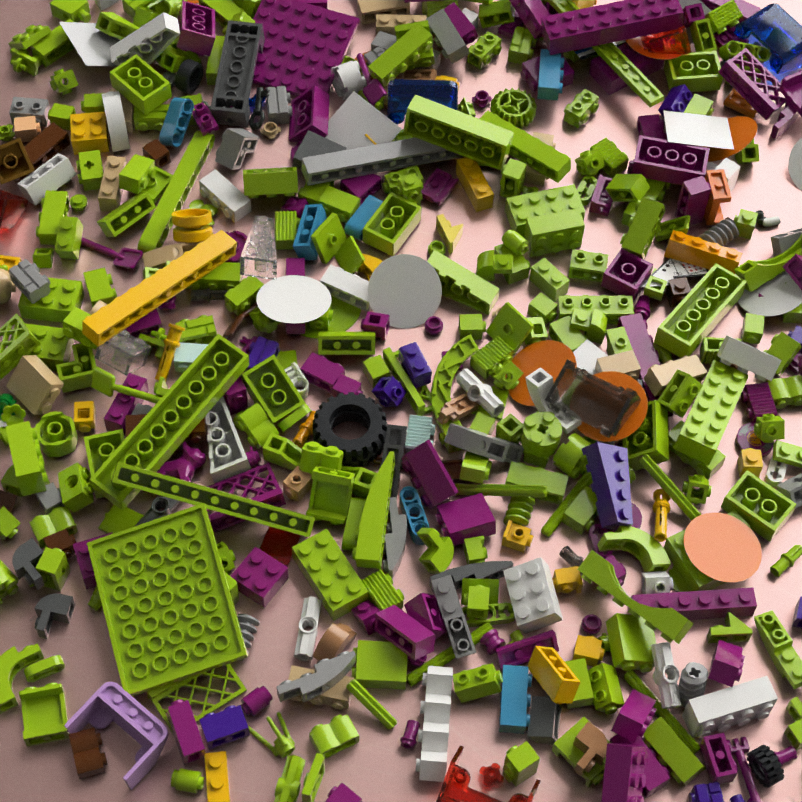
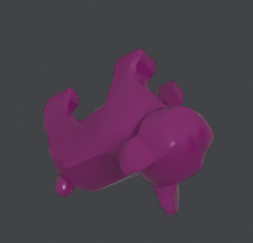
M183 442V453L180 458L166 461L157 473L191 482L194 471L205 464L206 455L199 449L190 448L186 442Z

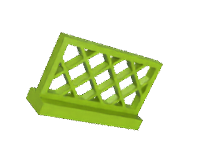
M17 313L0 328V337L3 336L2 342H0V380L18 365L22 356L29 355L41 344ZM18 322L16 329H12V326ZM14 334L13 340L8 341L9 336Z
M230 663L225 665L227 668L226 677L214 674V668L211 673L203 672L147 691L148 698L154 704L172 734L168 717L165 714L167 710L162 709L159 701L164 698L173 699L174 701L183 699V701L189 700L190 706L191 703L202 705V713L198 716L194 715L197 723L204 715L213 713L247 691ZM201 675L210 677L208 688L197 686V678ZM212 678L225 680L222 691L210 688ZM227 681L235 682L240 688L235 693L225 692ZM182 687L192 688L190 699L177 697L179 689ZM194 689L207 691L204 702L192 700ZM209 692L221 694L220 702L217 704L207 703Z

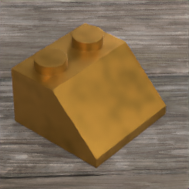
M20 138L0 145L1 185L35 171Z

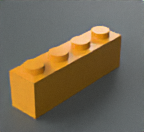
M673 230L664 257L708 270L716 263L735 274L734 269L738 267L743 253L738 252L736 249L720 246L718 243L705 241L700 237H693L684 232Z

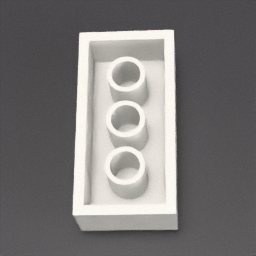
M764 676L690 699L682 717L690 735L693 738L698 736L703 738L717 730L724 732L730 729V726L736 724L738 726L746 725L755 718L758 720L767 718L774 708L778 697L768 676Z

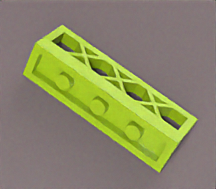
M390 347L383 349V360L392 376L402 384L406 391L405 397L416 415L422 416L433 411L432 405L425 408L426 404L422 400H428L431 403L429 389L424 385L421 386V393L417 392L397 359L399 350L393 352Z

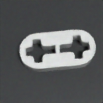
M772 455L765 475V481L768 485L776 487V485L782 483L788 464L781 462L780 466H777V461L772 460ZM774 472H777L776 480L773 479Z

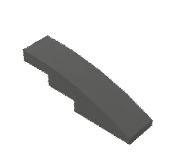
M387 424L381 465L389 452L394 451L395 467L391 497H396L397 500L402 469L401 458L404 455L407 426Z
M488 561L452 568L430 576L429 586L434 592L431 581L448 575L452 577L455 590L462 588L463 578L500 579L504 577L503 570L512 568L513 562Z

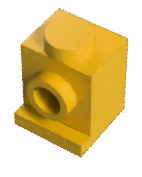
M94 401L74 402V424L76 430L86 433L90 432L91 429H96Z
M509 520L501 545L524 553L526 546H531L534 536L530 535V528L515 524L512 520Z
M579 566L554 570L552 580L556 593H570L574 590L577 593H581L583 582L580 571L577 570Z

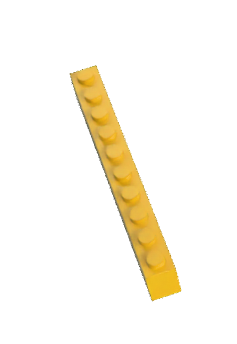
M222 230L212 234L207 240L197 244L190 251H186L181 257L171 261L166 267L157 270L155 274L145 278L137 286L130 288L120 297H116L108 305L102 306L91 316H87L82 321V334L99 347L235 256L237 242Z

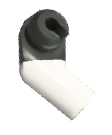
M762 210L756 211L758 213L756 222L765 227L781 223L779 216L768 218L764 216Z

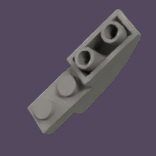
M450 423L444 442L500 462H519L524 450L521 444L489 436L484 432Z
M390 497L388 512L390 523H387V534L385 535L383 554L386 555V560H383V570L388 572L391 578L394 577L401 564L405 551L407 531L406 514L398 515L396 497Z
M451 575L432 580L431 584L456 659L476 653Z
M345 651L338 654L335 658L322 659L314 665L313 674L306 673L299 679L282 682L279 686H276L279 701L282 702L300 695L302 701L306 702L326 692L343 679L356 663L355 651Z

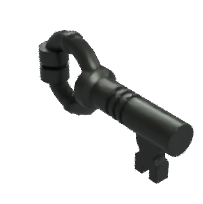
M262 87L257 88L255 109L249 119V125L252 130L260 129L265 119L264 112L262 111V101L264 97L269 96L270 90L266 89L264 91ZM255 116H260L259 122L254 123Z

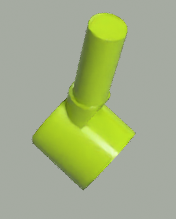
M520 630L510 634L512 641L508 644L523 640Z

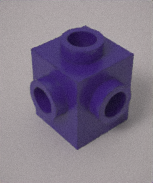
M393 376L380 378L371 391L378 398L379 403L385 407L398 406L406 394L402 384Z

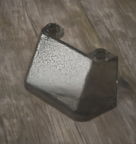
M567 359L545 399L549 404L548 408L556 413L560 411L599 429V433L605 437L616 436L641 402L637 392L628 387L626 390L621 386L619 388L589 374L585 369L575 368L576 363Z

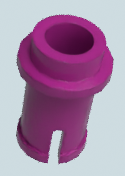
M415 720L407 721L404 735L400 738L402 747L413 749L416 746V737L420 727L419 722Z
M788 746L779 752L774 751V755L778 757V762H781L782 766L784 763L798 757L793 746Z

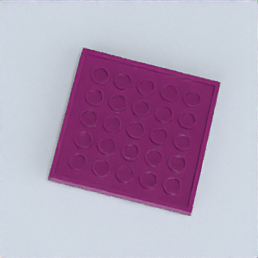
M262 0L253 19L255 23L263 25L265 41L262 54L258 53L252 83L264 87L276 88L277 86H285L287 93L294 96L301 95L314 85L329 94L335 79L334 74L331 75V68L342 64L360 19L298 0Z

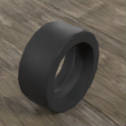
M186 59L177 71L175 87L187 94L195 92L203 77L202 64Z

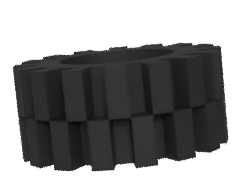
M761 745L747 753L748 765L752 768L751 772L755 774V778L759 779V783L763 784L765 788H769L784 779V770L781 768L782 764L778 762V757L774 755V751H770V747Z

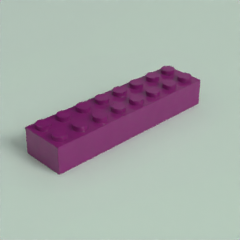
M622 0L541 17V33L549 54L554 55L683 28L684 12L678 0Z

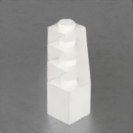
M428 666L427 673H423L422 685L426 686L425 701H421L420 714H424L423 730L419 729L418 742L422 743L421 759L416 758L415 771L420 772L419 780L445 782L453 679L452 667Z

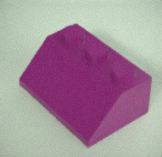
M315 85L291 100L290 142L303 141L308 130L324 138L328 135L330 95Z
M430 440L420 444L401 458L403 469L409 472L412 477L411 483L413 487L419 490L422 495L420 497L425 507L428 506L429 510L450 500L458 493L455 484Z

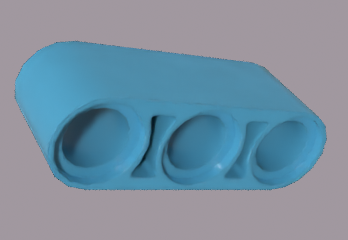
M172 99L159 135V141L164 146L179 147L182 144L194 109L191 99Z
M369 195L344 227L345 234L361 241L363 239V227L383 201Z
M406 486L400 492V508L402 513L406 514L407 528L411 540L416 545H424V542L416 532L420 528L430 527L417 490L414 487ZM416 514L418 515V517H412L410 515Z

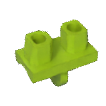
M12 48L10 50L12 55L10 64L13 65L15 72L19 73L23 70L33 76L38 74V67L41 66L40 56L35 55L31 57L26 49L17 50Z
M159 328L157 332L152 330L151 336L155 338L140 333L138 338L141 341L139 351L150 355L153 347L158 348L155 357L161 360L165 347L163 340L167 338V335H165L166 330L164 328Z

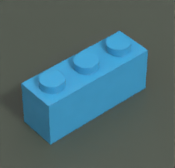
M541 49L537 99L558 100L559 93L562 94L563 83H560V81H563L564 70H560V68L564 67V58H561V53L550 55L548 49Z
M322 204L305 205L293 244L298 258L317 260L318 253L310 236L328 218Z
M503 665L499 732L524 734L526 727L530 724V714L526 713L527 707L531 705V694H527V688L531 687L532 674H528L527 666Z

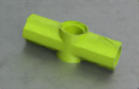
M296 755L287 756L282 777H279L276 785L274 802L297 801L301 787L300 780L306 763L305 759Z

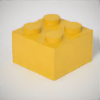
M105 112L70 114L71 143L74 155H79V152L100 150V153L109 152L108 124Z

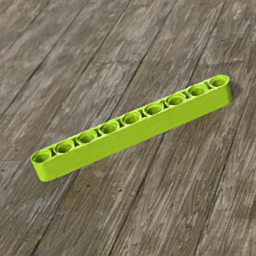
M197 130L138 242L137 250H142L143 253L163 246L173 226L172 213L181 210L213 148L215 135L207 133L203 136L201 131Z

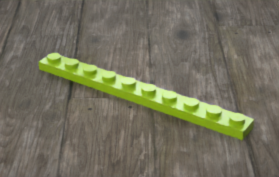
M546 0L558 13L579 9L572 0ZM613 43L592 47L649 107L664 100V95Z

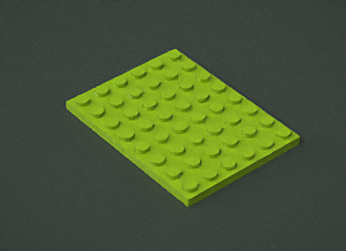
M204 503L87 542L122 688L131 696L248 657L215 536Z

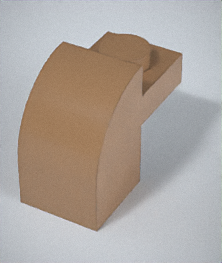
M333 623L323 634L312 657L319 661L325 658L332 659L337 657L338 654L343 652L345 646L355 639L357 633L351 630L348 625L342 623L336 625Z
M588 721L575 737L573 744L585 753L576 764L574 770L580 776L585 771L589 773L596 762L601 766L606 757L607 739L601 730Z

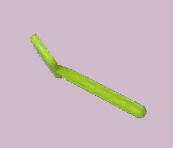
M96 367L93 371L91 387L108 397H112L115 390L119 393L152 403H157L162 398L123 385L115 384V376L99 367Z

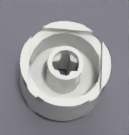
M349 61L331 68V75L334 74L335 76L333 86L339 97L343 96L342 100H346L353 91L358 94V91L363 90L367 85L365 77L361 76L360 66L357 61Z

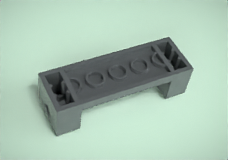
M228 20L210 109L217 124L248 127L251 113L249 107L251 86L258 53L262 54L265 41L262 24Z

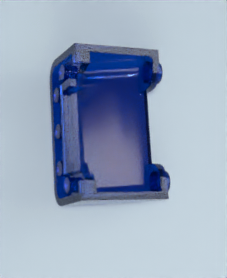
M771 3L739 23L733 33L739 39L745 40L752 34L772 53L769 65L775 73L781 74L802 68V25L779 4Z

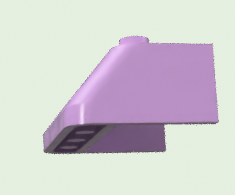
M106 682L64 726L68 733L71 734L81 731L88 723L96 729H103L114 721L135 739L142 747L136 753V764L123 777L127 786L132 790L156 764L168 739L169 732L165 724L115 682Z

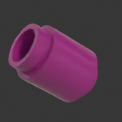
M257 687L241 699V708L247 716L250 714L254 717L270 705V701L273 700L272 695L266 687Z

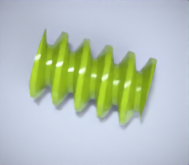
M512 496L503 523L507 526L508 521L512 520L515 524L528 526V519L531 518L530 513L533 512L532 506L535 505L537 497Z

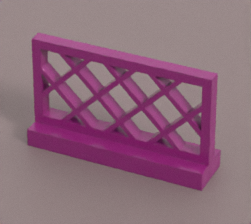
M744 48L732 59L726 61L718 71L765 120L786 103L787 99L779 96L781 82L747 48ZM742 55H745L749 59V62L744 61ZM744 66L750 67V71L744 70ZM755 68H758L761 73H756ZM756 78H761L762 83L756 82ZM767 80H770L773 83V86L768 85ZM768 90H773L774 95L768 94Z
M269 462L207 486L220 491L223 487L230 486L232 487L229 491L231 494H234L236 489L244 490L241 497L246 498L247 494L251 492L257 494L251 498L252 500L276 507L286 505L283 492L279 487ZM268 470L269 474L266 479L258 477L261 472ZM243 479H250L247 486L239 483ZM255 481L263 483L259 490L251 488ZM267 485L274 486L276 488L269 492L264 491ZM221 512L209 515L213 533L245 521V519Z

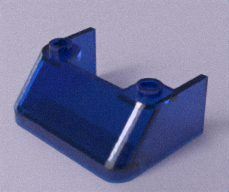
M394 79L388 83L387 117L395 124H400L405 120L407 108L415 95L455 110L458 109V85L454 81Z

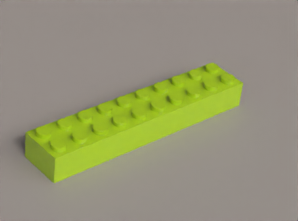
M218 333L89 479L92 488L123 511L141 490L112 482L117 461L157 472L249 366V355Z

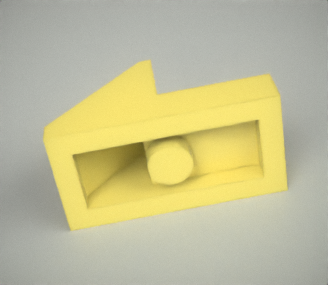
M444 214L438 215L436 217V228L449 254H451L462 237L463 224L451 227L450 221L446 220Z

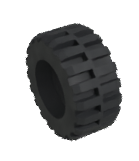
M348 392L345 395L339 393L335 398L333 396L329 397L327 403L322 402L319 409L316 410L313 420V440L324 447L335 446L344 452L342 466H366L368 461L373 462L377 458V454L380 455L383 452L387 430L386 415L382 411V407L378 403L375 404V400L371 397L367 399L364 394L359 393V395H355L354 392ZM355 421L365 426L368 431L360 438L348 440L338 437L332 430L342 422Z

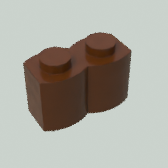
M93 727L69 734L79 779L104 773V766L108 765L105 752L100 753L99 746L103 745L100 732L96 733Z

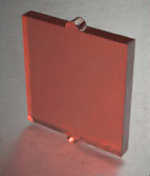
M269 526L259 549L288 567L292 558V547L298 544L300 535Z

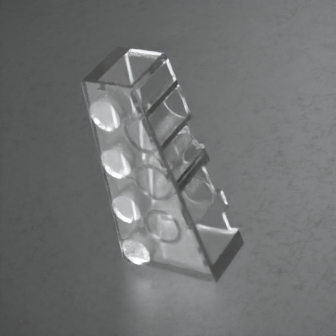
M255 216L240 256V275L277 280V255L273 218Z

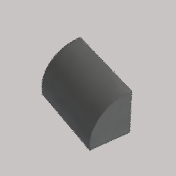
M532 696L527 736L535 742L553 745L558 740L562 705L554 703L548 696Z

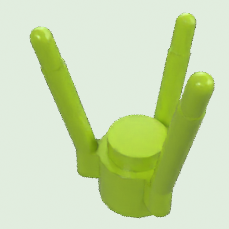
M277 712V717L285 736L281 735L269 716L266 718L278 737L273 742L275 746L271 745L248 726L249 732L269 748L275 757L280 755L281 758H284L295 750V742L291 738L280 712Z

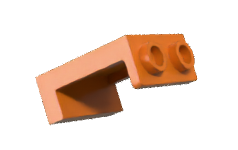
M724 169L707 170L704 179L711 186L704 214L706 226L716 225L724 219L720 203L731 202L732 199Z

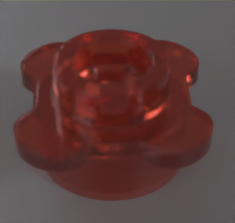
M493 763L491 766H482L479 773L482 775L483 784L486 787L503 782L504 777L500 774L499 764Z

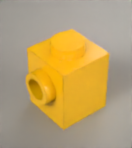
M753 448L741 449L737 460L739 478L747 470L759 478L763 468L761 450Z
M578 635L572 660L585 658L587 666H597L598 660H603L605 649L601 648L602 640H598L594 636L585 637Z

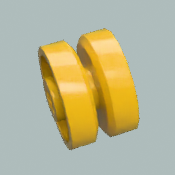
M194 208L173 212L172 224L177 226L173 229V240L185 243L207 240L213 234V228L208 225L212 222L211 211Z

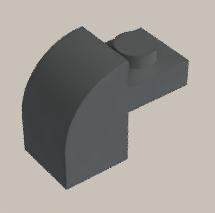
M31 538L17 548L12 562L18 579L24 577L29 585L33 584L38 590L44 586L43 579L36 570L43 550Z
M50 594L43 597L36 604L34 609L38 617L35 621V629L40 638H48L53 620L70 623L75 608L73 596Z

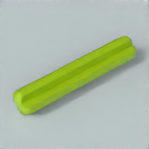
M352 679L347 684L346 688L387 729L390 730L397 724V720L356 679Z

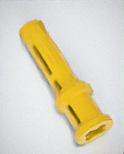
M169 323L168 326L170 328L167 338L163 341L165 344L164 351L154 379L159 380L160 377H164L165 381H167L176 348L180 347L179 341L182 331H185L184 327Z
M657 489L653 492V499L655 500L652 506L655 513L654 539L658 542H663L667 539V514L670 512L669 500L671 497L663 489Z

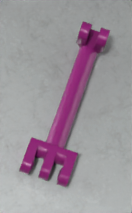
M738 738L732 739L734 747H732L730 740H728L731 747V755H736L750 795L747 802H762L744 753L750 750L747 738H740L742 745H740Z

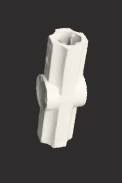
M463 369L457 374L456 382L467 392L468 398L471 401L481 405L492 417H497L503 412L505 408L504 403L493 394L490 385L483 384L469 369Z
M309 596L304 598L294 654L295 658L302 661L312 660L322 605V600L317 597ZM307 626H310V627L313 628V629L310 630V631L304 630V628L307 627Z
M668 642L651 645L655 665L653 680L659 688L662 708L681 706L677 681L680 673L673 662L671 645Z

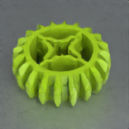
M513 87L510 90L505 88L504 92L499 90V93L493 97L490 111L493 114H497L500 118L511 122L514 126L521 129L523 125L528 126L529 123H532L537 109L535 98H532L531 93L527 94L526 90L520 91L519 88L514 90Z

